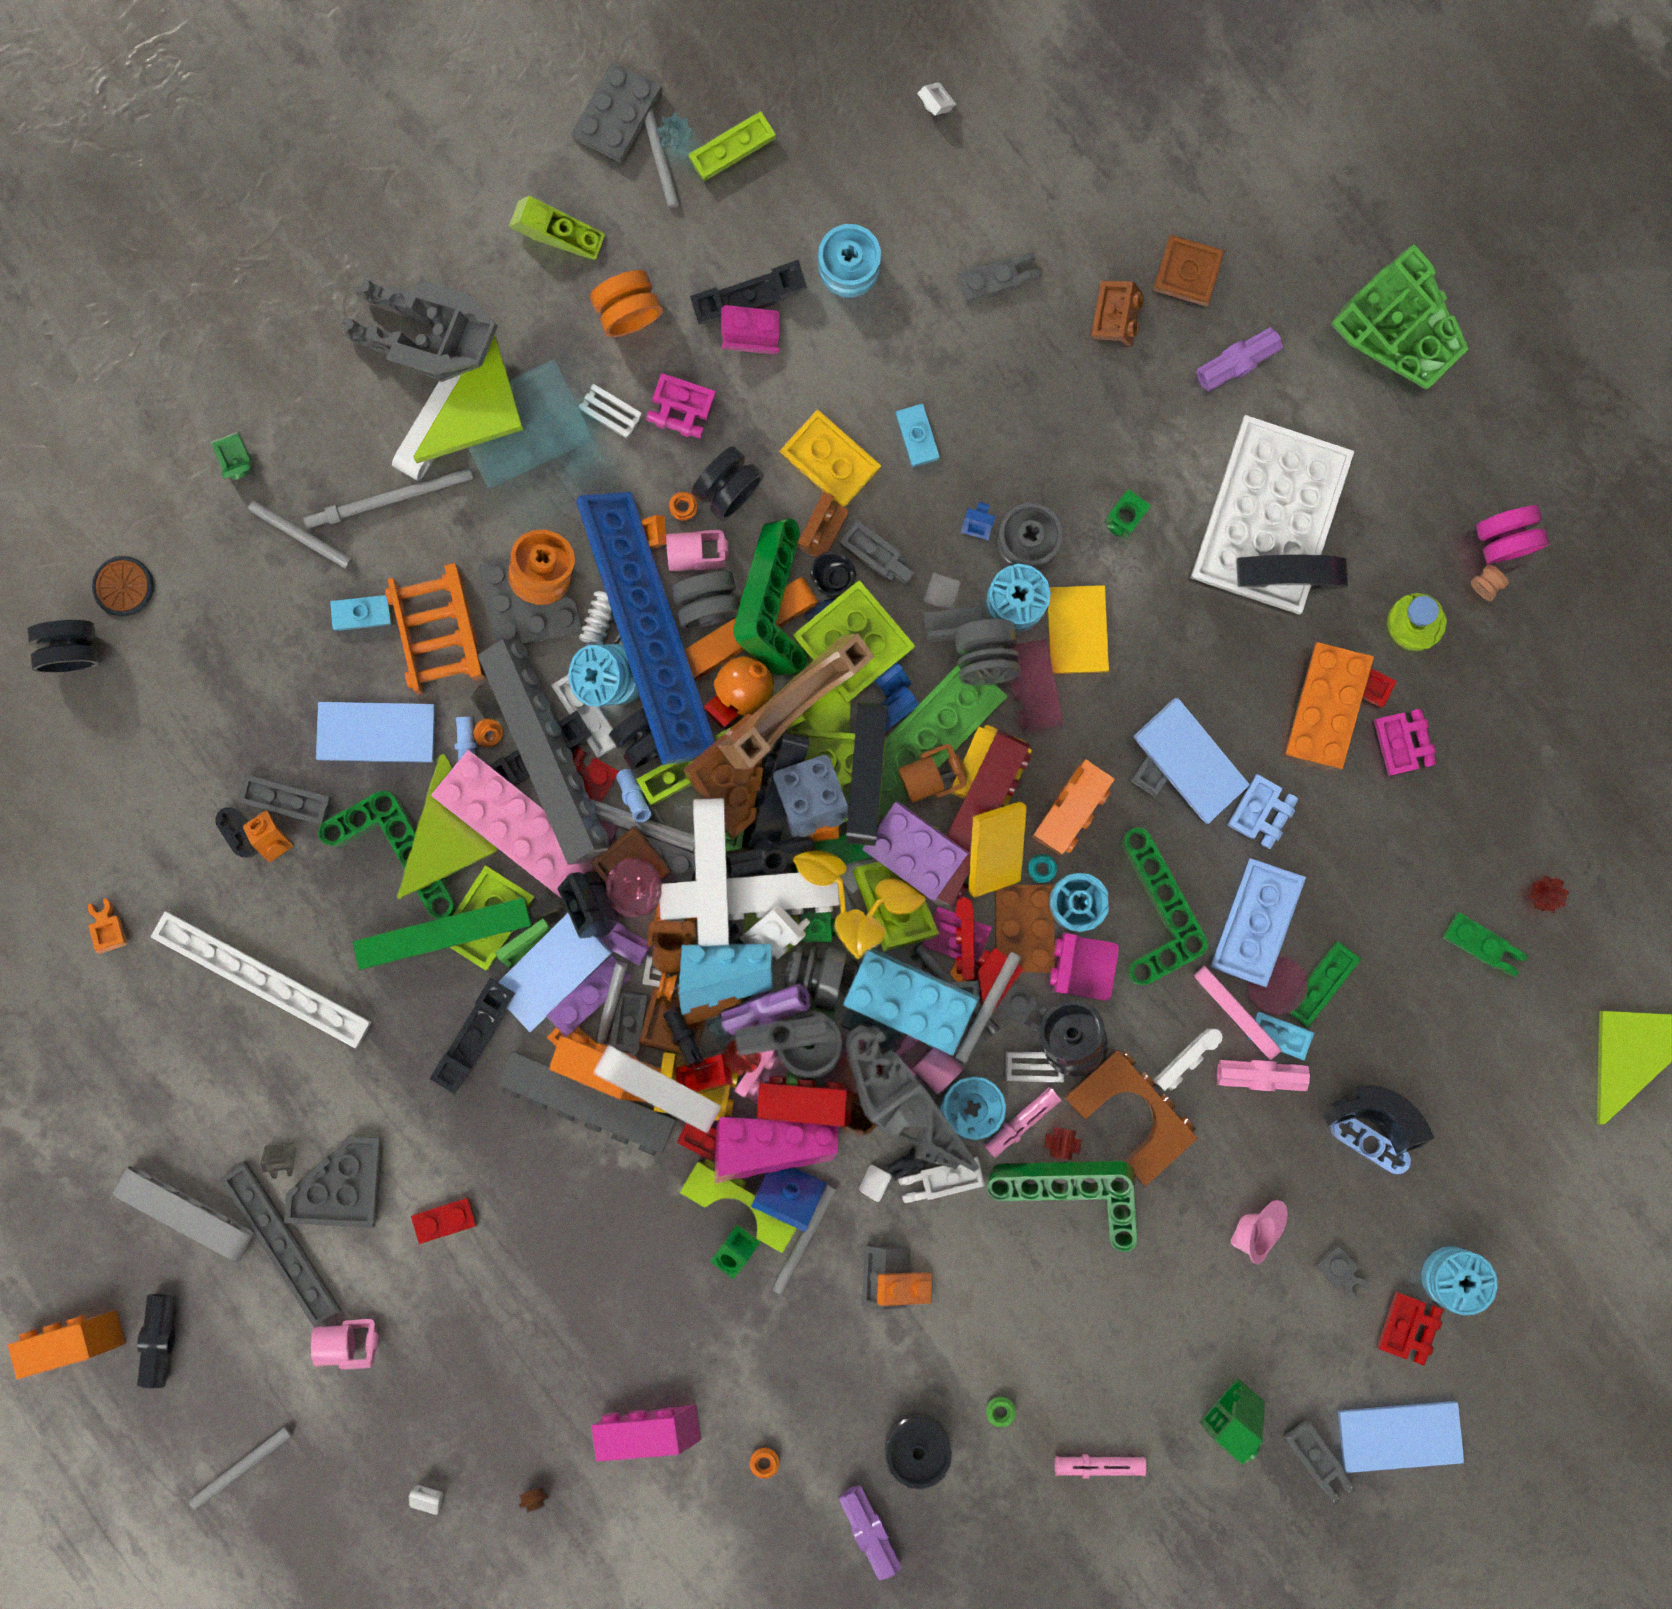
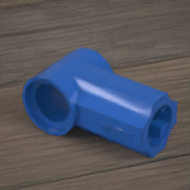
M903 686L880 703L887 704L885 732L919 705L915 696L906 686Z

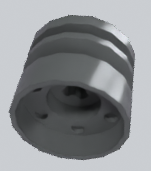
M984 619L966 623L956 628L954 631L956 651L964 655L958 660V666L961 669L959 678L962 683L977 686L993 685L1013 680L1021 674V667L1018 663L1019 654L1017 651L1011 650L1018 644L1014 622L1005 619Z
M799 941L789 958L784 986L789 988L801 984L802 987L807 989L808 993L815 994L816 1008L834 1011L847 951L827 948L823 959H817V945L812 944L809 957L803 956L805 942Z

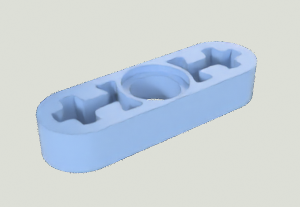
M1357 1119L1348 1120L1350 1122L1349 1128L1356 1133H1360L1357 1139L1346 1133L1341 1136L1340 1123L1331 1125V1133L1337 1140L1386 1171L1402 1174L1410 1167L1411 1158L1408 1152H1405L1399 1156L1402 1164L1400 1166L1394 1165L1392 1168V1161L1382 1156L1384 1150L1392 1155H1397L1390 1140ZM1368 1136H1374L1378 1141V1148L1372 1153H1367L1363 1148V1141Z

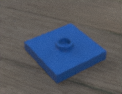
M794 1167L772 1173L766 1172L751 1207L806 1232L826 1182Z

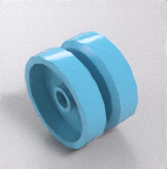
M843 224L834 227L824 235L819 245L818 272L822 283L830 292L840 297L854 298L865 294L875 285L880 273L881 249L877 238L868 229L858 224Z

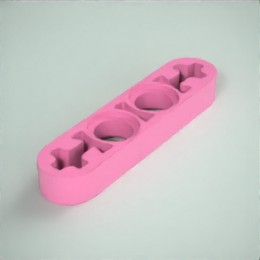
M1204 964L1193 973L1200 984L1270 1060L1282 1051Z

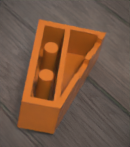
M1085 759L1077 767L1031 837L1059 856L1065 851L1070 853L1079 841L1075 836L1081 827L1086 830L1095 817L1092 813L1098 804L1102 806L1111 793L1109 787L1115 779Z
M573 1033L572 1037L560 1035L549 1070L620 1100L647 1102L593 1073L608 1045L598 1042L596 1045L589 1043V1037L578 1033ZM624 1053V1054L628 1055L629 1057H631V1058H633V1059L639 1061L637 1057H635V1056H633V1055H630V1054H627V1053ZM639 1061L659 1073L662 1071L661 1068Z
M117 1309L87 1319L85 1315L66 1320L67 1325L61 1326V1322L42 1327L43 1332L39 1334L37 1329L18 1334V1341L7 1344L16 1379L87 1360L126 1344Z

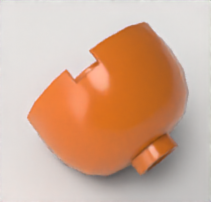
M742 656L728 661L717 673V678L714 680V687L717 696L725 706L729 707L732 705L739 709L736 713L746 716L747 714L753 715L773 696L774 680L772 674L762 662L752 657Z

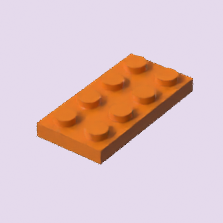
M1315 642L1285 755L1343 769L1374 656Z

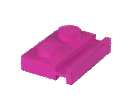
M730 305L723 306L721 308L722 349L776 355L779 352V311Z
M937 906L933 920L939 934L935 938L924 940L923 945L928 949L956 959L957 956H962V945H956V927H961V919L956 916V913ZM974 921L976 963L984 950L992 927Z

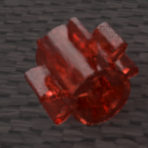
M1544 875L1543 880L1533 883L1532 894L1529 897L1537 901L1534 907L1551 913H1555L1556 909L1562 906L1565 907L1569 891L1561 888L1564 885V881L1556 877L1552 879Z
M736 1039L727 1045L724 1052V1057L727 1059L725 1065L739 1076H742L744 1070L748 1073L756 1070L761 1061L760 1053L739 1056Z
M1054 1127L1053 1134L1046 1133L1044 1147L1051 1149L1050 1157L1072 1160L1073 1153L1080 1154L1082 1140L1075 1138V1130Z

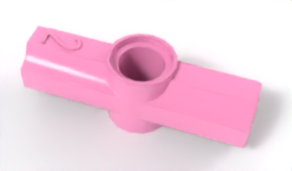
M1219 1060L1217 1066V1085L1249 1087L1251 1090L1275 1091V1089L1307 1091L1310 1082L1309 1066L1277 1064L1276 1061L1251 1060L1250 1062Z

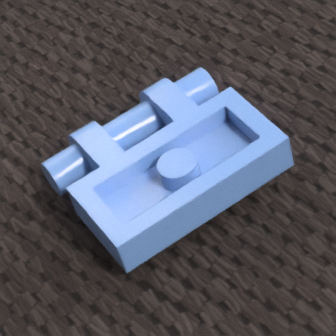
M1256 774L1227 826L1252 840L1255 839L1259 831L1263 832L1265 836L1261 845L1271 850L1275 841L1280 840L1283 834L1281 830L1287 819L1292 818L1296 811L1294 807L1299 799L1292 794H1288L1284 802L1280 801L1277 798L1283 788ZM1271 808H1273L1278 813L1270 825L1265 822V819Z

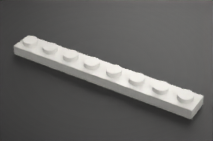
M165 911L151 935V938L354 1048L359 1047L372 1023L170 912Z

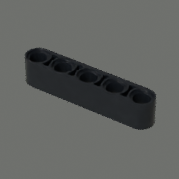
M858 702L846 844L876 846L887 704Z
M786 729L767 753L763 764L760 791L756 793L754 807L757 808L755 821L744 830L741 848L755 846L761 840L780 841L787 814L774 782L773 774L777 770L805 761L809 748V736L806 733ZM773 853L767 857L766 861L772 857Z

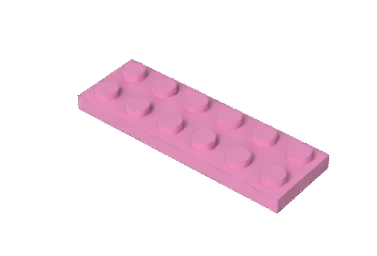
M470 750L466 751L431 795L560 898L561 896L557 888L567 875L576 872L584 874L585 872L596 871L590 864L596 857L586 863L568 865L544 809Z

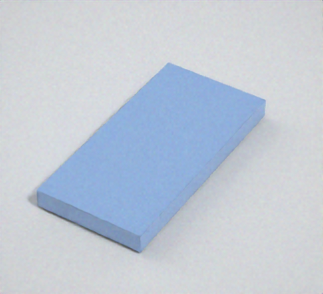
M1174 698L1133 736L1206 824H1209L1250 785L1179 698Z
M318 702L316 760L434 763L436 705Z
M1250 858L1211 968L1267 988L1306 877Z
M567 913L499 981V983L516 993L508 1010L529 1032H532L547 1018L546 1015L596 970L613 951L600 937L592 936L591 938L579 939Z
M1456 1401L1338 1410L1342 1462L1345 1473L1464 1463L1459 1408Z

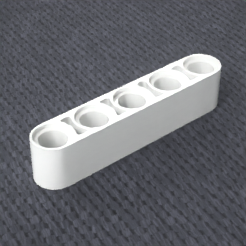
M461 375L444 382H438L393 458L392 466L417 481L421 480L434 458L417 464L413 455Z
M724 799L693 800L698 943L699 946L729 945Z
M609 1045L593 1072L708 1133L722 1107Z

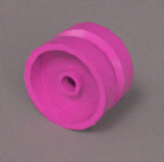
M1538 505L1508 510L1475 525L1480 540L1492 541L1499 539L1488 544L1483 549L1487 564L1512 560L1539 551L1550 545L1546 530L1540 528L1528 530L1537 526L1543 520Z

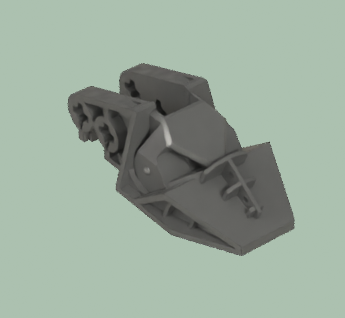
M364 279L362 286H358L355 293L370 304L432 327L433 330L430 337L419 334L416 337V343H414L400 331L390 333L374 325L366 328L347 317L342 321V325L345 326L343 329V336L387 355L386 359L388 361L407 366L440 382L481 367L498 327L468 293L420 279L414 292L389 285L387 289H384L370 280Z
M861 1024L851 1030L845 1037L844 1046L866 1117L872 1123L875 1122L882 1131L916 1144L915 1158L955 1170L959 1164L973 1172L980 1167L957 1133L901 1057L894 1053L892 1049L885 1054L879 1052L880 1047L878 1045L886 1039L882 1031L875 1027L874 1024L869 1028ZM860 1039L865 1041L866 1049L863 1051L859 1049L858 1041ZM877 1064L882 1065L883 1073L880 1075L877 1074ZM916 1127V1139L901 1131Z

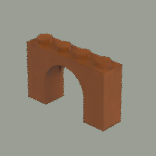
M1113 1049L1096 1070L1085 1075L1063 1097L1085 1120L1110 1097L1118 1093H1136L1147 1102L1153 1117L1151 1132L1147 1139L1123 1160L1132 1166L1134 1176L1139 1182L1147 1186L1198 1139L1193 1133L1196 1128L1185 1116L1180 1119L1173 1111L1176 1108L1175 1104L1165 1094L1161 1097L1153 1089L1156 1086L1155 1082L1145 1072L1141 1075L1133 1067L1136 1064L1135 1060L1125 1050L1120 1053L1119 1050Z

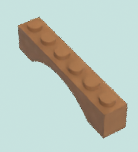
M858 633L841 636L720 743L718 747L735 769H750L772 749L782 733L804 711L836 686L855 675L874 655Z

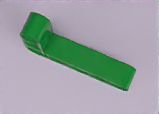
M792 518L773 521L763 525L733 629L737 643L754 658L762 662L776 676L802 672L807 667V655L803 648L776 625L800 537L799 526Z
M379 791L323 822L319 827L318 835L324 844L332 847H342L380 826L405 870L408 852L411 850L414 842L416 827L401 800L396 795L388 791ZM389 797L392 801V807L388 812L384 813L380 810V802L382 799ZM364 812L366 814V822L364 825L357 827L354 823V817L357 813ZM403 822L406 826V833L402 837L396 838L393 832L394 827L398 823ZM338 826L341 831L340 837L336 841H331L329 839V831L332 827ZM444 878L435 882L428 889L422 888L416 891L426 910L434 918L441 919L453 916L458 907L457 901ZM441 898H445L449 903V908L444 914H439L435 908L437 901Z
M1136 827L1123 835L1121 841L1122 848L1172 938L1167 943L1129 963L1126 969L1129 981L1135 985H1147L1202 956L1208 948V941L1147 830ZM1132 834H1138L1142 837V848H1132L1129 843V838ZM1147 859L1153 860L1157 865V871L1154 875H1149L1144 871L1143 864ZM1161 885H1166L1171 890V897L1167 901H1163L1158 897L1157 891ZM1176 910L1181 911L1185 916V922L1181 927L1175 926L1172 922V914ZM1190 936L1195 937L1199 942V948L1195 953L1188 951L1186 948V941ZM1164 950L1170 951L1174 957L1173 963L1168 967L1164 966L1160 961V955ZM1138 964H1143L1148 969V976L1142 981L1138 980L1134 974V969Z
M1127 1162L996 1164L990 1170L987 1192L996 1201L1107 1199L1111 1245L1119 1252H1129L1135 1248L1138 1234L1135 1177L1132 1166ZM1120 1177L1126 1179V1181L1117 1182L1114 1179ZM1092 1178L1096 1180V1182L1089 1183L1086 1182L1084 1179ZM1031 1179L1037 1183L1029 1184L1025 1180ZM1055 1179H1063L1066 1183H1058ZM996 1180H1003L1007 1184H999ZM1117 1205H1126L1128 1208L1121 1209ZM1126 1231V1232H1128V1233H1130V1234H1129V1235H1121V1234L1118 1233V1232Z

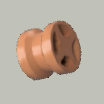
M1488 564L1483 569L1481 576H1476L1471 580V585L1482 598L1492 601L1497 596V591L1505 589L1509 585V581L1497 567Z

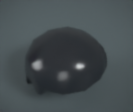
M834 551L825 552L818 556L810 570V576L816 588L822 594L830 597L842 595L854 585L857 575L852 561L847 556Z

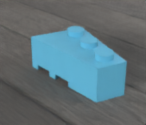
M772 944L682 945L679 999L682 1015L690 1013L691 1008L706 1004L711 1007L718 1005L720 1000L734 996L736 999L773 989Z

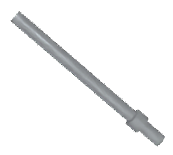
M468 468L344 506H330L325 508L324 512L304 517V522L307 529L328 522L330 525L341 522L344 517L472 480L473 475L471 469Z

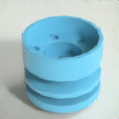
M1015 564L1005 567L997 573L987 592L986 607L989 617L991 619H1005L1014 622L1016 632L1029 630L1040 621L1049 605L1051 592L1048 581L1039 570L1030 565ZM1015 590L1019 594L1025 593L1023 602L1019 598H1013Z
M623 644L588 645L581 648L573 656L569 666V683L574 695L588 706L621 705L635 701L640 696Z
M980 1077L961 1079L953 1084L944 1094L940 1107L941 1113L959 1138L971 1141L989 1137L996 1132L1004 1120L1006 1110L1003 1094L998 1087L989 1080ZM968 1101L972 1105L977 1104L979 1107L975 1111L976 1117L974 1118L971 1114L966 1115L964 1109L968 1107L966 1103Z
M1457 1246L1442 1247L1432 1252L1424 1262L1421 1272L1422 1286L1428 1297L1436 1304L1460 1315H1475L1487 1309L1494 1300L1498 1288L1497 1276L1491 1264L1482 1256ZM1468 1279L1467 1284L1459 1286V1280Z

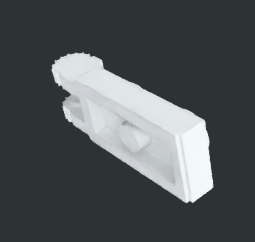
M1209 1028L1204 1033H1201L1153 1080L1156 1087L1162 1091H1165L1167 1088L1171 1091L1177 1087L1183 1080L1180 1075L1188 1067L1193 1070L1204 1059L1202 1054L1206 1050H1215L1218 1044H1221L1220 1042L1223 1041L1221 1031Z
M973 1157L978 1166L980 1167L978 1157ZM960 1164L956 1170L940 1165L920 1170L921 1173L906 1175L898 1179L899 1185H909L923 1180L925 1191L907 1193L902 1196L904 1203L926 1198L931 1200L985 1186L981 1168L973 1172Z

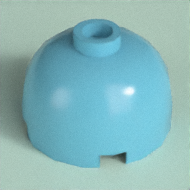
M1075 873L1067 875L1055 884L1050 893L1049 906L1051 914L1057 923L1067 930L1077 932L1092 930L1101 924L1108 914L1107 889L1099 879L1090 874Z

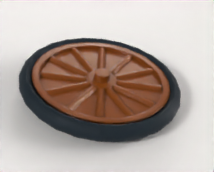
M128 556L113 557L105 561L95 572L92 581V592L96 603L101 609L115 616H128L139 612L149 602L153 592V580L148 568L139 560Z

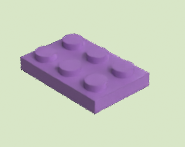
M898 801L894 803L877 828L876 846L865 845L862 849L933 901L937 899L969 853Z

